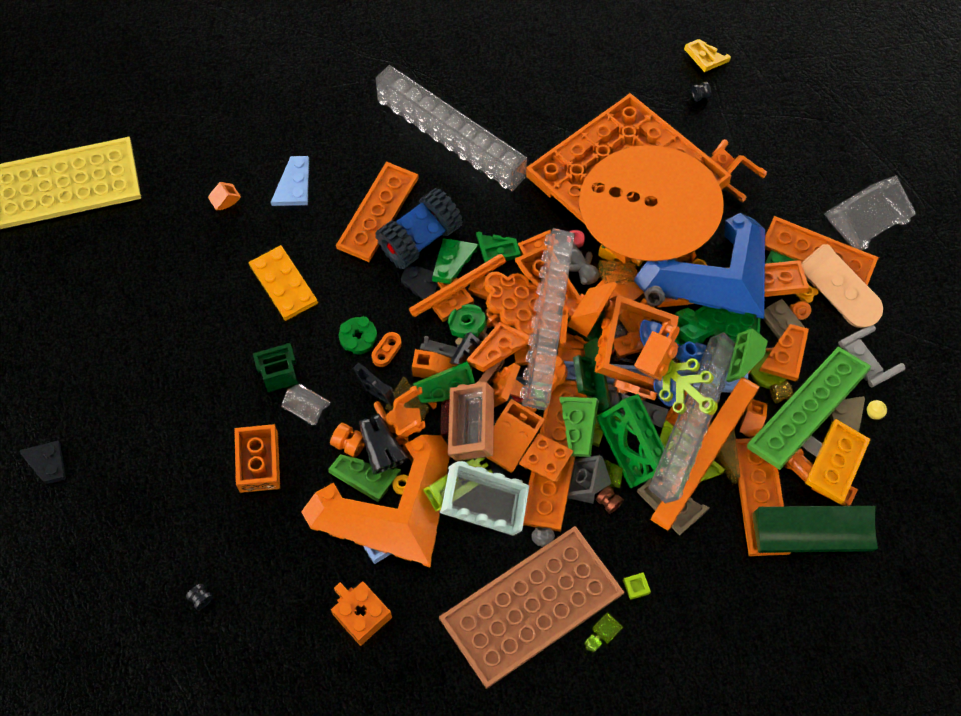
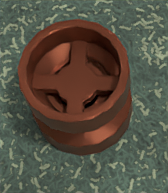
M610 486L605 487L595 498L599 504L605 506V510L609 514L614 512L623 502V499L616 495Z

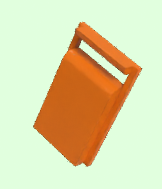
M563 307L561 312L563 316L560 323L559 348L562 349L565 348L569 307Z

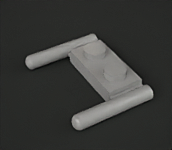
M874 325L865 327L838 342L839 346L845 351L871 365L870 371L864 377L870 387H874L905 370V365L900 363L883 372L881 365L862 342V337L876 330Z

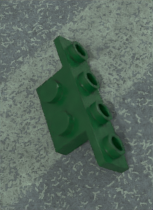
M599 338L584 344L585 357L581 355L573 357L578 393L599 400L597 415L611 408L607 378L605 375L594 372L596 361L594 360L599 351Z

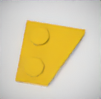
M700 39L686 44L684 48L704 72L729 62L731 58L728 54L723 56L717 53V48L707 45Z

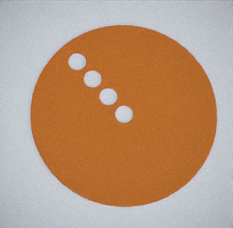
M654 145L626 148L602 159L586 176L579 197V207L583 222L595 239L617 254L643 261L671 260L685 256L700 248L717 230L724 206L721 188L714 175L704 164L682 151ZM601 183L605 186V190L601 193H596L592 190V185ZM617 187L623 193L620 197L615 198L609 194L610 189ZM636 192L640 195V199L637 202H630L627 199V194ZM647 197H655L658 200V204L649 207L644 203V200Z

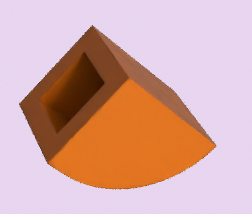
M219 182L208 198L216 210H223L235 204L241 196L233 184Z

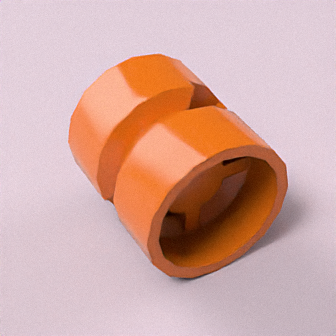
M343 422L337 426L330 440V445L339 450L344 449L346 454L354 458L361 453L365 446L361 432L358 430L353 431V427Z

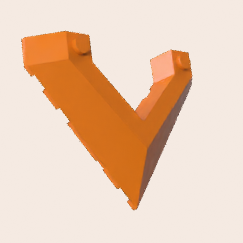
M420 435L405 444L407 456L412 462V467L398 509L342 498L335 484L332 483L315 492L301 511L309 527L316 531L327 532L329 535L343 540L345 538L354 541L356 544L380 552H388L396 557L408 561L413 560L422 563L424 566L431 567V557L436 540L440 510L435 511L423 489L448 473L450 456L448 455L447 443L441 435Z

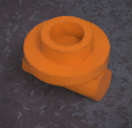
M799 301L790 305V309L800 320L806 319L811 314V306L805 301Z

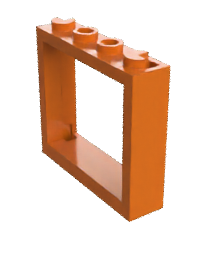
M616 295L609 299L608 305L605 306L606 316L601 325L603 331L602 336L598 340L599 351L594 360L596 361L594 372L655 392L653 387L655 378L609 364L619 311L622 308L662 322V325L668 322L673 327L677 326L679 316Z

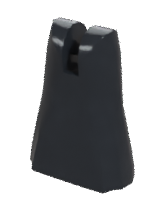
M379 413L371 416L376 432H374L367 418L359 421L360 431L373 474H379L399 466L409 459Z

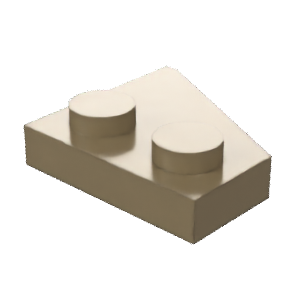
M865 397L844 399L830 414L831 422L837 419L859 432Z

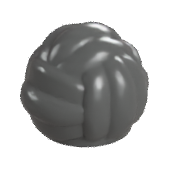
M652 286L644 292L645 300L650 306L655 307L665 301V293L659 286Z
M536 527L532 532L533 542L542 548L555 538L551 528Z

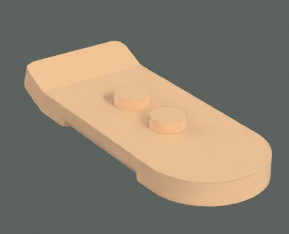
M824 244L802 262L806 279L837 308L852 326L865 328L875 325L879 321L883 313V305L880 298L834 252L830 245Z

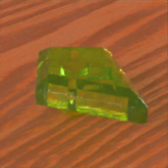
M604 459L612 482L609 486L620 488L623 468Z

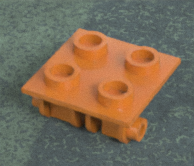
M538 434L519 465L552 482H558L562 469L574 451Z

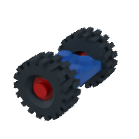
M433 189L419 200L420 204L402 218L397 221H389L375 232L377 242L381 245L382 251L400 269H405L419 258L418 252L441 235L447 237L462 226L463 221L461 220L462 216L459 214V209H456L455 203H452L451 198L447 197L446 193L442 192L441 189Z

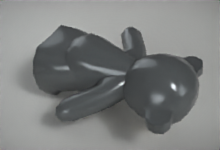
M573 241L563 244L556 252L555 257L566 262V264L560 265L562 269L578 272L581 284L583 285L594 284L604 274L603 271L590 264L593 257L592 252H587L584 258L582 252Z

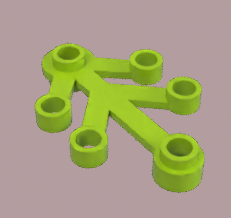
M693 358L684 363H675L671 360L668 372L663 376V389L660 391L659 397L665 402L673 398V393L671 392L672 378L676 382V402L672 406L676 413L683 414L686 411V405L684 404V391H686L699 403V408L703 413L712 415L717 410L716 401L709 397L705 398L691 384H710L714 379L713 374L709 371L689 376H681L677 373L678 371L685 370L696 372L700 368V363ZM695 362V367L691 368V364ZM706 375H709L708 380H704ZM668 392V397L664 398V394ZM709 402V406L704 408L705 403ZM682 404V408L677 410L678 405Z

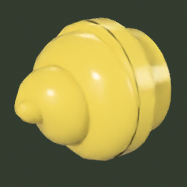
M875 400L868 404L867 413L872 419H882L887 414V407L882 401Z

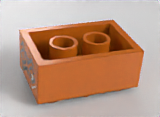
M275 424L234 428L236 486L239 492L280 489L278 432Z

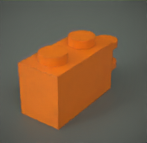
M665 322L659 333L652 331L634 367L640 372L661 381L662 377L668 372L671 360L677 355L679 346L674 341L679 334L680 328L678 326L673 327L670 323Z

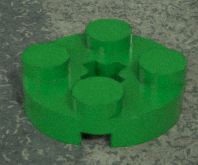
M473 304L462 305V308L457 311L454 309L448 317L451 334L464 338L466 333L471 332L478 338L486 326V317L482 309Z
M364 316L347 320L340 325L339 340L341 346L346 351L353 352V354L367 353L373 348L375 341H377L376 327ZM355 333H362L361 338L353 337Z

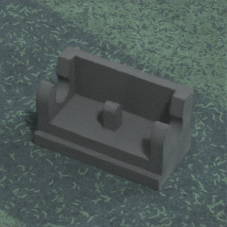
M424 336V344H421L420 350L435 352L452 358L459 345L454 347L429 340L428 336Z

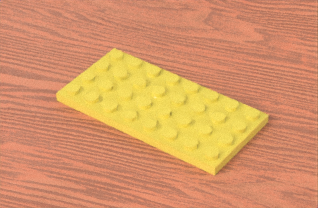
M130 137L0 164V229L141 199Z

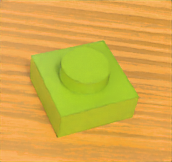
M644 572L624 578L623 580L630 600L648 595L651 592Z

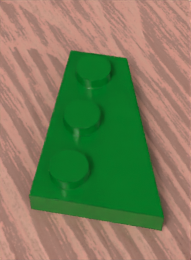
M464 362L415 382L413 385L417 386V389L422 387V394L417 396L420 403L450 399V388L461 384H475V380L469 363Z

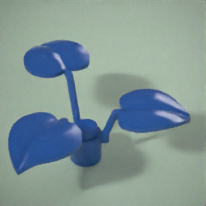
M645 319L642 321L640 338L643 346H645L652 331L659 333L663 325ZM688 341L681 346L677 344L679 347L676 358L680 363H684L691 358L696 359L700 363V368L696 372L707 370L717 354V351L698 342L694 344ZM693 362L690 367H695L696 363ZM663 377L661 381L655 379L653 387L658 398L666 406H673L674 402H676V382L671 378L673 398L665 402L659 397V393L663 389ZM668 392L664 394V398L668 397Z

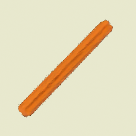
M502 254L495 256L410 307L411 315L413 317L420 315L505 264L504 256Z

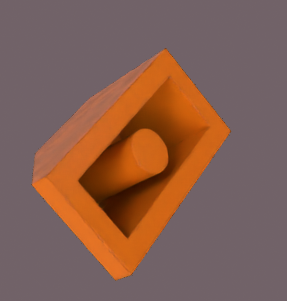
M754 399L751 401L744 412L739 432L753 438L763 428L767 417L766 403Z

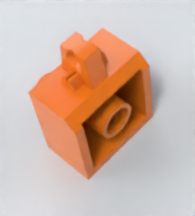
M363 581L354 589L351 587L347 590L341 583L334 587L335 592L340 598L337 600L339 603L331 609L332 614L360 646L392 618L391 611ZM359 611H362V612L365 611V615H364V616H362L361 614L358 615V612H359Z

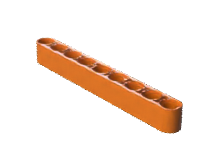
M744 377L739 380L655 510L651 521L667 531L670 530L760 386Z

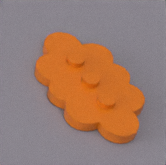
M491 272L485 277L484 288L489 293L486 305L493 313L500 314V319L504 324L514 326L515 329L531 337L539 334L545 339H554L559 335L560 321L555 317L558 312V304L550 297H546L539 287L530 284L526 276L516 273L507 277L500 272Z

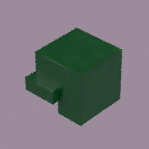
M290 343L253 353L257 371L262 373L268 392L298 384L293 364L296 361Z

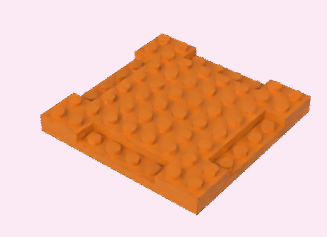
M631 93L526 167V177L547 196H554L582 222L579 197L586 176L602 159L626 148L654 145L682 151L704 164L716 178L721 190L729 185L731 174ZM595 183L592 185V190L596 193H601L605 190V186L601 183ZM617 187L609 191V194L615 198L620 197L623 193ZM630 192L627 194V199L630 202H637L640 199V195L636 192ZM647 197L644 203L649 207H653L658 204V200L655 197ZM611 251L624 264L632 259Z

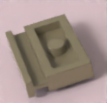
M783 299L773 303L764 310L763 320L778 340L790 324L805 328Z

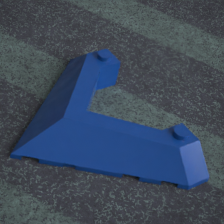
M739 213L725 221L724 236L734 245L730 268L676 262L674 259L647 261L634 278V282L643 292L652 286H659L665 293L666 298L676 300L683 298L689 300V303L716 309H726L730 312L744 315L747 312L756 314L757 318L764 319L765 229L755 219Z

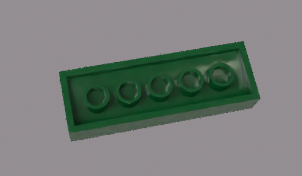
M875 506L758 507L752 513L758 553L875 551L878 549L875 530Z

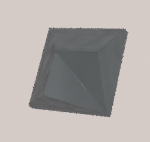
M602 456L575 459L568 493L569 499L593 504L595 494L612 484Z

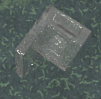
M298 384L287 390L282 407L314 425L318 422L322 410L328 407L330 402Z

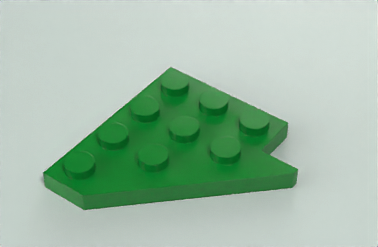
M702 306L695 311L698 316L708 321L716 329L711 337L729 356L733 355L739 333L754 329L760 334V318H757L756 314L746 312L744 315L730 312L726 309H716Z

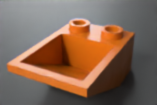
M510 399L494 425L493 456L486 458L511 473L545 420L535 413L537 405L533 400H526L521 405L515 400Z

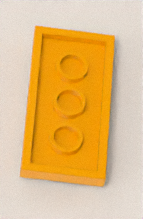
M281 245L249 262L253 272L285 321L318 304L316 297Z
M835 419L828 430L805 484L835 502L842 504L845 501L870 439Z

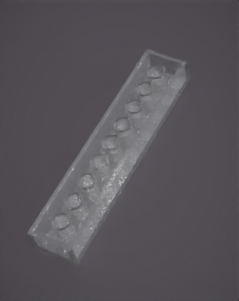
M391 65L387 66L376 77L377 96L381 104L387 105L394 113L400 114L406 121L416 125L422 132L428 133L435 141L444 144L448 150L457 153L461 159L467 160L476 169H480L489 178L495 179L502 187L508 188L511 191L525 179L527 157Z

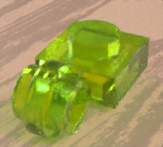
M607 612L592 628L598 635L595 637L592 634L585 641L586 649L595 652L602 644L599 641L601 638L608 644L623 627Z

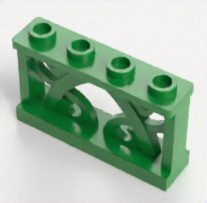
M639 394L623 399L620 403L596 417L630 488L641 485L674 468ZM621 409H624L625 415L620 412ZM614 415L619 417L620 420H616ZM628 431L636 435L640 442L639 454L630 449L627 444ZM648 465H651L653 472L649 473Z

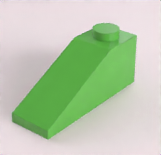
M754 329L738 334L726 378L727 382L743 378L764 357L768 341Z

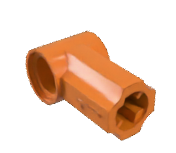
M800 448L783 467L791 468L806 482L813 464L804 456Z

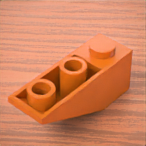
M415 349L412 373L413 377L428 378L457 365L449 363L452 358L435 352Z

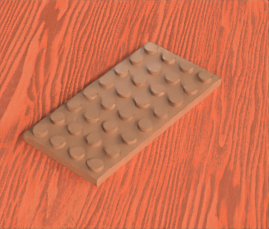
M574 526L439 616V619L485 688L488 689L624 594V591L576 526Z

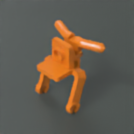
M725 139L721 141L712 153L713 156L710 157L729 174L741 162L761 178L767 175L766 170L758 167L744 156L740 155L734 159L725 150L728 145V141ZM729 184L725 187L740 202L743 203L746 200V196Z
M417 386L410 387V390L395 399L393 410L387 414L381 402L376 401L374 403L377 414L379 413L391 433H395L396 437H408L414 432H421L425 428V421L421 422L420 409L404 407L406 402L422 394V387H418V389Z

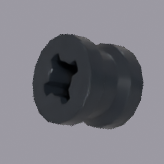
M708 82L692 86V96L696 102L701 101L703 98H711V88Z
M198 584L187 593L186 598L189 602L194 603L196 610H201L211 602L213 595L205 591L203 584Z

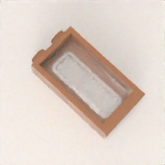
M478 381L471 385L461 384L450 388L448 455L455 461L493 456L494 389L484 381Z

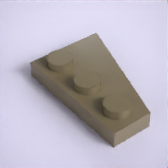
M652 478L640 487L637 493L656 510L670 489V486ZM690 497L672 525V528L680 536L705 514L709 507L704 504L700 505Z

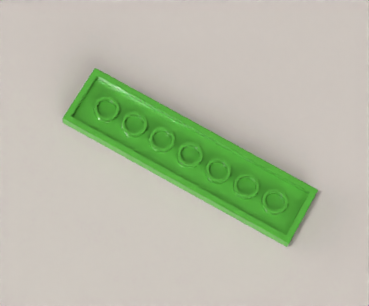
M837 347L747 444V449L781 470L871 369V365Z

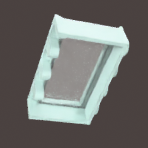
M457 461L448 467L449 473L440 513L510 535H515L522 531L529 485L524 484L519 479L506 478L501 473L487 472L482 467L468 466L469 464L463 461Z

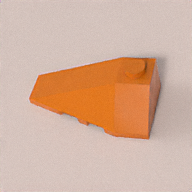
M547 244L515 259L523 274L562 308L569 307L568 313L571 312L572 308L577 309L578 304L576 302L580 295Z

